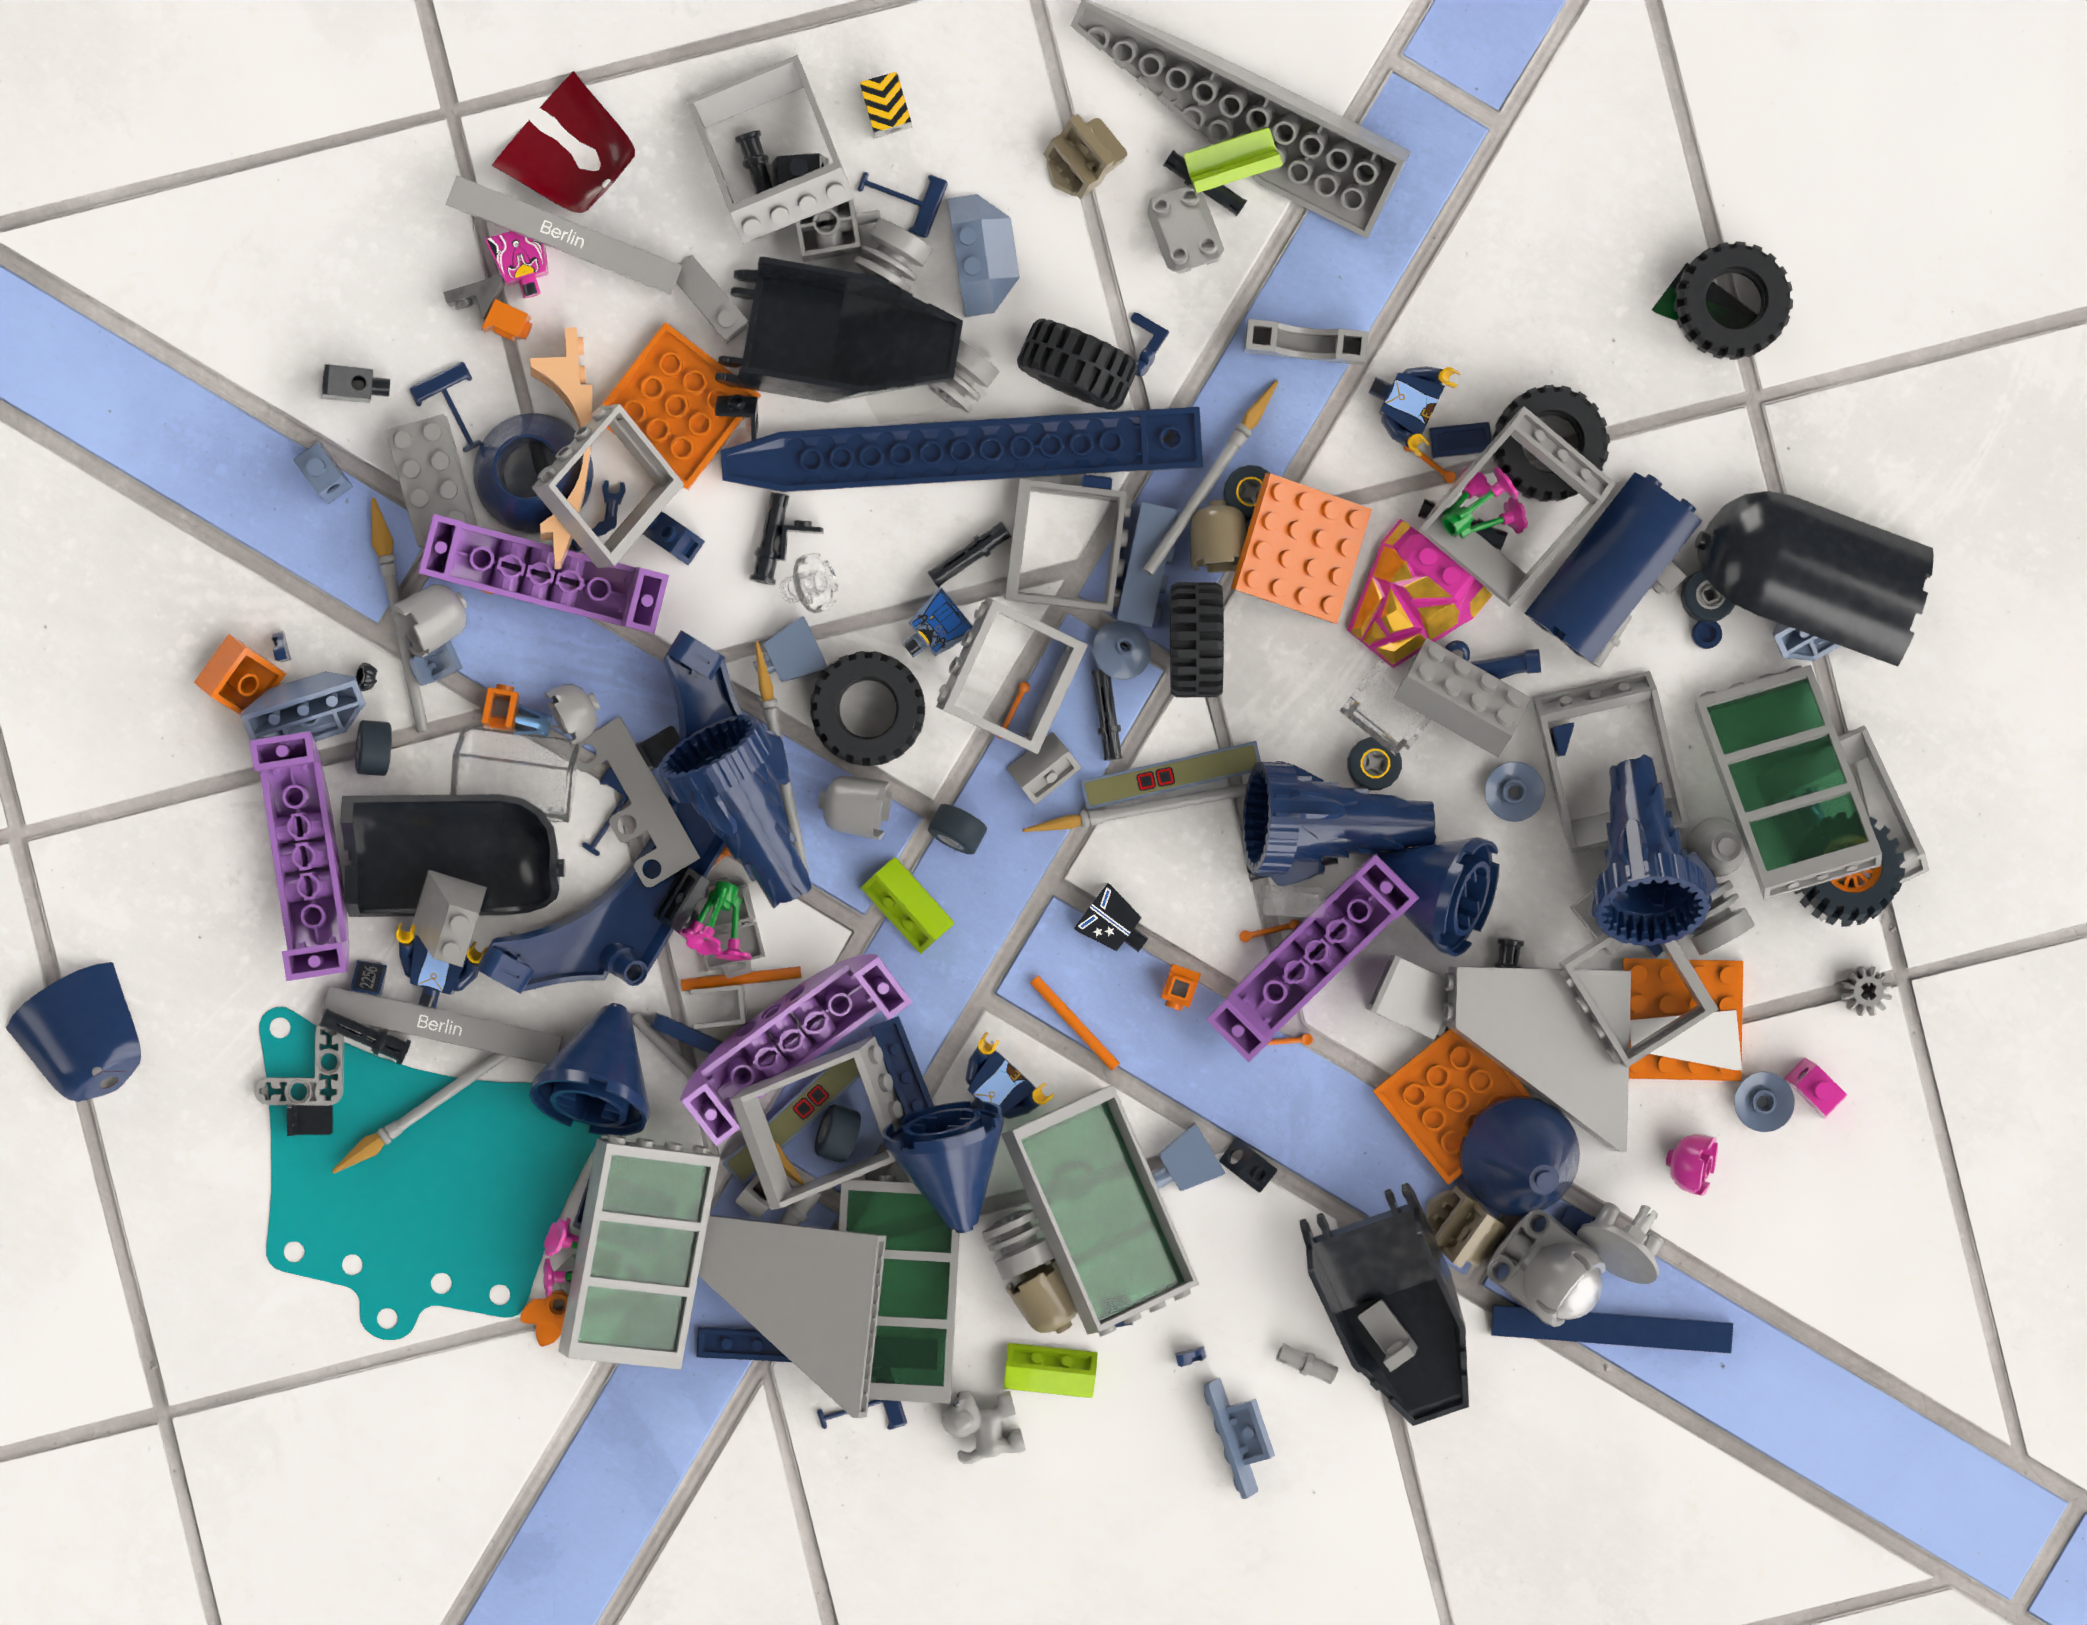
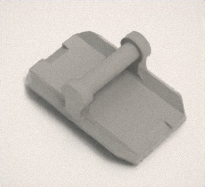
M1192 185L1150 199L1147 215L1168 269L1182 274L1191 271L1192 268L1219 261L1224 247L1202 192L1196 193Z

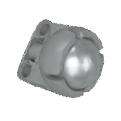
M1538 1209L1529 1212L1514 1227L1489 1261L1486 1272L1491 1281L1505 1290L1542 1322L1557 1327L1564 1324L1565 1319L1580 1318L1595 1307L1602 1289L1600 1275L1605 1272L1606 1266L1597 1252L1554 1219L1553 1216ZM1542 1217L1545 1218V1229L1536 1232V1221ZM1503 1265H1508V1275L1504 1279H1499L1497 1275L1499 1268Z

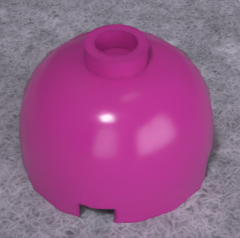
M1701 1134L1689 1135L1681 1139L1675 1149H1669L1666 1157V1166L1670 1167V1175L1673 1182L1683 1191L1699 1196L1706 1194L1710 1182H1705L1710 1173L1714 1174L1717 1161L1718 1143L1715 1142L1716 1137Z

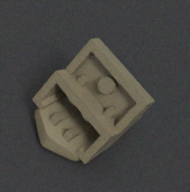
M1077 114L1068 120L1061 134L1050 141L1043 155L1047 158V168L1052 186L1071 196H1077L1079 199H1082L1101 184L1109 172L1125 160L1127 151L1101 119L1094 118L1086 123Z
M1457 1185L1453 1189H1448L1427 1202L1425 1216L1443 1254L1460 1268L1463 1267L1466 1261L1474 1266H1480L1506 1230V1226L1499 1219L1491 1215L1477 1199Z

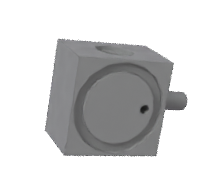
M851 199L796 222L803 262L862 252L858 225L877 222L881 218L880 211L856 213L854 200Z

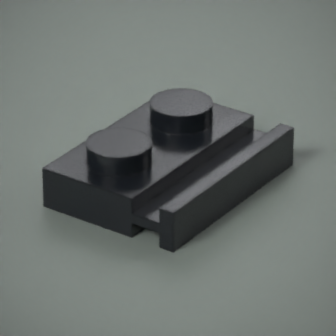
M688 866L681 869L653 916L669 928L680 933L682 928L690 921L691 913L697 903L705 896L711 881Z

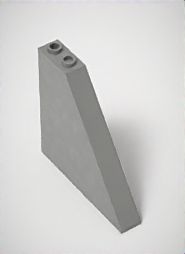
M1449 966L1448 973L1444 977V987L1448 991V1003L1444 1005L1443 1016L1444 1020L1447 1021V1027L1609 1149L1627 1152L1629 1067L1626 1068L1620 1062L1615 1064L1606 1051L1610 1047L1604 1037L1599 1039L1590 1025L1594 1022L1589 1012L1585 1014L1582 1012L1575 1001V998L1578 997L1573 986L1568 988L1560 977L1559 973L1563 970ZM1575 969L1625 1051L1628 1050L1630 1039L1631 971Z
M715 1215L709 1216L699 1277L852 1418L867 1417L886 1236Z

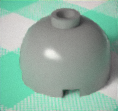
M564 684L545 692L546 698L552 697L553 702L548 705L563 734L568 732L572 739L568 740L571 746L582 742L593 733L598 721L596 710L600 709L593 693L587 695L581 687L574 684Z

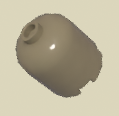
M1214 500L1208 502V507L1201 508L1195 512L1190 522V565L1193 571H1198L1199 566L1207 567L1208 573L1236 571L1248 532L1247 520L1241 510L1234 506H1226V501Z
M1053 1258L1048 1265L1043 1263L1019 1274L1018 1276L1021 1280L1015 1285L1009 1282L1005 1290L1027 1323L1039 1333L1056 1331L1057 1334H1060L1073 1325L1071 1320L1076 1316L1077 1310L1055 1258Z

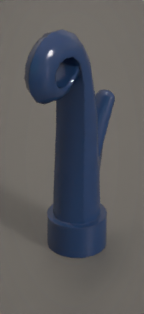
M1455 640L1445 646V649L1451 652L1458 649L1463 652L1461 658L1469 661L1470 650L1466 643ZM1539 649L1525 650V653L1470 662L1499 680L1525 672L1527 674L1541 673Z

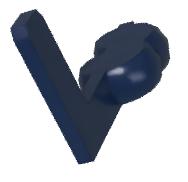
M1134 312L1130 318L1132 323L1153 334L1148 345L1141 351L1138 360H1136L1138 367L1136 376L1141 378L1153 364L1155 354L1170 332L1141 314Z

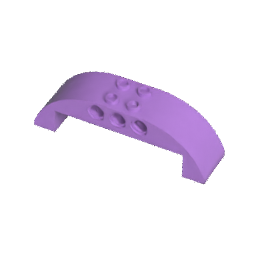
M436 514L432 516L418 571L419 574L653 634H655L669 578L667 574L621 563L611 567L597 568L586 554L568 550L561 569H555L552 545L463 523V521Z
M311 731L250 740L254 771H260L287 945V950L282 951L286 981L348 972L349 929L345 906V892L330 797L315 740Z
M1376 854L1373 855L1297 925L1231 991L1206 1020L1250 1062L1272 1040L1277 1031L1395 918L1398 919L1411 907L1419 897Z
M877 954L859 955L836 963L799 984L722 1042L694 1072L686 1084L680 1100L717 1146L741 1129L730 1099L743 1088L812 1061L880 1010L889 1020L913 1002ZM767 1093L758 1096V1098H759V1099L762 1098V1097H763L764 1095H766Z

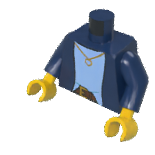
M1428 366L1408 368L1403 373H1397L1392 384L1376 377L1368 392L1384 400L1379 414L1382 415L1381 423L1390 437L1410 448L1417 456L1422 455L1420 450L1417 449L1420 443L1429 445V442L1422 434L1445 387L1441 383L1451 388L1457 387V384L1449 382V378L1453 374L1460 375V372L1451 367L1444 369Z
M399 923L396 938L399 941V957L404 974L410 978V984L423 987L419 1005L436 1009L440 992L452 995L455 991L464 990L477 978L479 970L476 967L488 947H485L483 952L480 953L475 949L477 942L474 941L471 947L468 948L463 967L434 959L418 935H415L413 939L416 925L412 924L410 932H405L401 928L402 923Z
M985 1032L977 1048L969 1058L965 1077L969 1085L967 1090L975 1097L971 1103L972 1109H984L982 1102H991L1001 1107L1004 1118L1012 1119L1027 1115L1040 1105L1049 1102L1054 1097V1093L1050 1096H1045L1042 1093V1088L1047 1084L1042 1083L1036 1088L1034 1084L996 1050L1000 1042L998 1039L995 1044H989L986 1041L989 1033Z

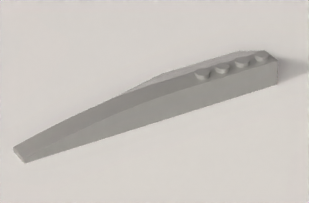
M1081 0L1070 26L1097 49L1103 50L1113 58V62L1121 69L1125 68L1145 89L1148 88L1156 94L1159 101L1190 127L1209 139L1208 142L1215 144L1265 127L1271 130L1275 148L1280 154L1283 166L1252 175V178L1258 184L1368 238L1411 153L1410 150L1207 50L1090 0Z

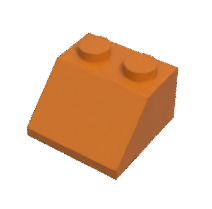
M228 634L194 683L210 697L240 715L242 711L265 691L277 687L286 673L255 650Z

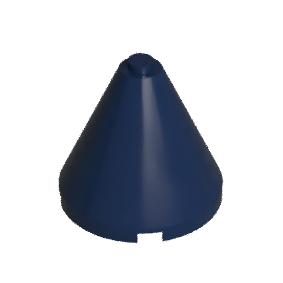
M1476 837L1376 854L1419 897L1403 915L1440 952L1454 957L1465 953L1472 945V942L1467 941V938L1472 930L1481 932L1493 904L1500 864L1492 862V853H1498L1497 846L1492 841Z
M611 1003L602 1007L534 1077L529 1096L532 1103L542 1113L568 1127L572 1126L573 1120L590 1125L588 1133L597 1135L630 1136L644 1130L650 1115V1108L632 1018L625 1006Z
M1513 1096L1495 1101L1475 1116L1472 1120L1474 1123L1466 1137L1463 1136L1459 1160L1461 1173L1467 1187L1481 1203L1501 1214L1525 1216L1529 1212L1538 1209L1545 1210L1551 1207L1564 1196L1576 1177L1580 1150L1575 1130L1569 1120L1557 1108L1535 1097Z
M970 1101L946 1103L924 1108L902 1116V1125L896 1129L890 1123L882 1132L886 1149L948 1228L955 1230L956 1233H966L973 1230V1226L979 1221L1004 1125L1002 1109L995 1103L982 1102L984 1109H972Z

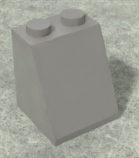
M428 871L412 924L416 925V933L434 959L463 967L487 887L435 871Z
M1391 955L1367 1010L1435 1040L1436 1035H1443L1447 1026V1021L1444 1020L1443 1016L1444 1005L1448 1003V991L1444 987V978L1398 956Z

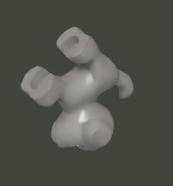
M961 1391L957 1394L953 1403L944 1411L941 1423L946 1432L955 1438H964L972 1433L975 1434L976 1449L971 1452L959 1450L957 1453L959 1461L963 1464H973L983 1458L999 1456L1001 1453H1021L1026 1450L1020 1428L1011 1430L1007 1438H1004L1002 1435L1003 1420L1016 1414L1010 1391L999 1394L997 1396V1405L990 1409H979L973 1394L969 1391Z

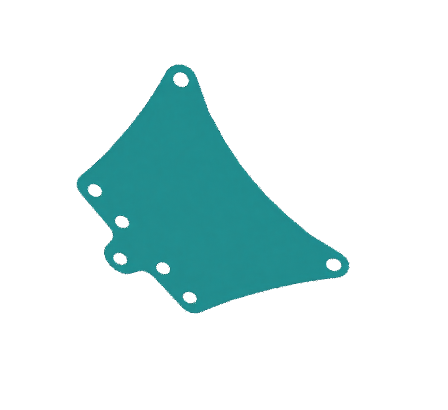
M275 1007L268 1010L262 1016L259 1023L266 1078H315V1031L317 1026L286 1007ZM276 1018H284L290 1024V1032L284 1038H276L271 1034L270 1024ZM322 1030V1034L328 1036V1044L324 1045L321 1043V1050L328 1048L338 1050V1043L332 1045V1036ZM344 1042V1092L341 1100L333 1105L332 1134L287 1136V1106L289 1105H269L271 1127V1201L266 1244L267 1259L275 1269L282 1272L342 1285L352 1289L360 1301V1321L364 1329L372 1336L382 1340H397L407 1336L413 1330L420 1313L431 1306H442L502 1318H512L519 1315L528 1302L533 1282L545 1251L544 1242L549 1234L550 1226L553 1223H557L581 1171L596 1147L597 1138H601L602 1135L588 1133L590 1125L573 1120L572 1126L568 1127L542 1113L530 1099L529 1094L532 1083L475 1080L407 1127L395 1139L391 1138V1143L385 1144L377 1155L332 1173V1169L365 1136L377 1133L380 1128L385 1129L386 1125L397 1121L457 1079V1077L419 1070L402 1064L398 1065L396 1062L375 1056ZM326 1053L322 1057L321 1063L323 1068L331 1071L336 1068L338 1060L334 1054ZM321 1074V1080L327 1079V1088L322 1089L321 1093L327 1096V1100H331L333 1095H337V1089H332L331 1079L338 1080V1074L329 1076ZM267 1082L269 1100H271V1095L283 1094L281 1100L286 1101L284 1091L287 1083L282 1082L283 1088L278 1089L272 1088L271 1083ZM295 1083L292 1086L291 1095L293 1098L303 1100L306 1097L307 1088L304 1084ZM290 1242H298L304 1247V1257L298 1262H290L285 1258L284 1249ZM348 1255H357L363 1262L362 1270L356 1275L346 1274L342 1268V1262ZM439 1273L447 1274L452 1281L450 1290L444 1294L436 1293L431 1287L432 1278ZM496 1285H504L510 1291L509 1301L504 1305H496L490 1299V1291ZM385 1308L394 1310L398 1316L397 1324L391 1329L382 1328L377 1321L379 1312Z

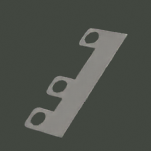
M619 716L594 731L582 742L571 746L569 753L581 772H587L608 760L632 803L612 815L609 824L618 840L622 843H627L648 831L657 848L638 859L634 864V868L642 883L646 887H653L700 859V856ZM585 744L592 745L596 750V758L588 764L582 763L577 755L579 748ZM624 815H630L636 821V829L631 834H623L618 829V820ZM650 859L657 860L661 865V873L654 879L647 878L642 870L644 863Z

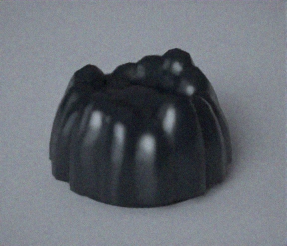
M366 662L358 667L355 676L361 691L371 690L377 683L375 678L378 670Z

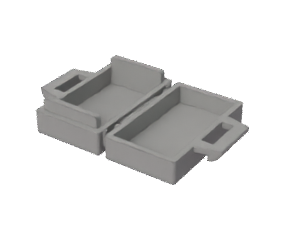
M727 877L711 880L708 887L716 886L717 881L728 883L730 881ZM748 885L737 886L739 888L737 897L742 898L738 923L740 950L750 953L751 960L765 957L757 922L741 924V922L756 919ZM708 887L705 896L697 903L692 912L694 920L698 918L710 894ZM713 906L710 908L708 914L706 915L702 923L704 926H707L712 910L714 908ZM730 907L729 911L720 910L713 926L714 934L712 937L717 938L721 942V951L727 950L728 939H731L732 907ZM711 953L703 955L706 970L722 968L727 979L751 973V960L730 961L727 959H717ZM745 962L746 968L729 972L728 966Z

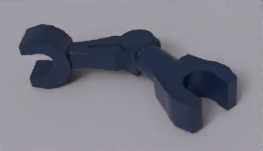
M605 480L602 490L606 511L604 521L599 522L592 529L597 537L606 535L617 526L618 505H621L626 492L624 482H620V490L615 494L608 490L609 481ZM572 539V547L576 552H580L582 548Z

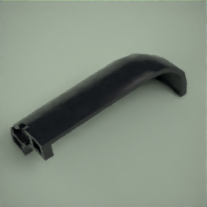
M1772 491L1744 494L1725 504L1709 522L1706 530L1699 532L1695 541V548L1698 550V562L1703 576L1717 592L1733 604L1761 617L1897 667L1901 663L1915 634L1910 631L1916 613L1920 615L1923 613L1928 592L1923 591L1924 583L1927 578L1932 576L1934 553L1932 547L1798 497Z
M501 794L342 796L340 824L344 851H348V859L351 861V865L345 866V906L349 917L415 916L429 870L487 887L479 916L529 913L545 908L557 899L560 877H565L566 867L565 859H559L554 826L540 808L523 798Z

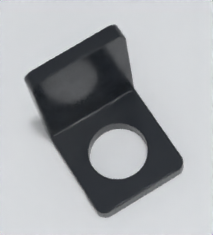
M742 395L717 396L715 415L751 417V441H756L759 427L758 397Z
M794 520V526L782 525L780 560L786 561L788 532L824 534V528L812 527L811 521Z
M669 726L645 741L635 744L649 770L653 771L658 768L665 755L679 743V735L673 726Z
M333 1105L287 1106V1136L330 1135L333 1133Z
M1238 1138L1232 1142L1219 1159L1222 1165L1259 1193L1263 1191L1277 1172V1168ZM1241 1149L1243 1151L1242 1158L1237 1163L1231 1164L1232 1154Z

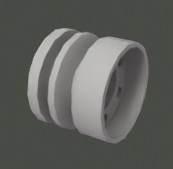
M879 218L869 234L879 246L875 249L863 245L861 251L868 255L871 260L857 255L854 264L865 274L879 276L886 280L888 284L902 291L909 292L911 286L903 281L901 277L903 276L915 281L917 276L908 268V265L911 263L923 267L933 248L905 229L883 218Z
M960 340L954 379L928 384L931 391L951 406L961 408L969 413L974 406L964 398L967 394L978 401L981 396L972 387L976 382L988 388L1000 371L980 353Z
M1730 880L1717 884V891L1711 895V908L1703 924L1690 937L1699 955L1706 954L1730 942L1755 925L1746 908L1731 911L1729 906L1739 898L1737 893L1726 898L1723 897L1724 893L1734 887Z
M1033 1209L1019 1210L995 1221L993 1225L982 1232L984 1240L996 1236L999 1238L998 1241L988 1246L989 1251L1004 1249L1005 1254L995 1261L1003 1280L1029 1271L1054 1258L1046 1238H1037L1036 1233L1042 1230L1039 1222L1033 1225L1030 1223L1031 1220L1037 1218Z

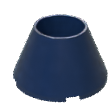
M528 413L511 417L501 422L488 433L477 451L473 476L478 497L484 508L494 519L506 527L517 531L540 533V524L552 516L553 513L539 496L523 498L515 496L509 491L504 479L505 464L509 456L516 449L527 444L547 446L552 450L555 459H557L556 454L563 447L570 445L575 439V429L556 417L546 414ZM584 454L556 485L566 499H568L578 481ZM591 454L585 495L580 511L589 498L594 478Z

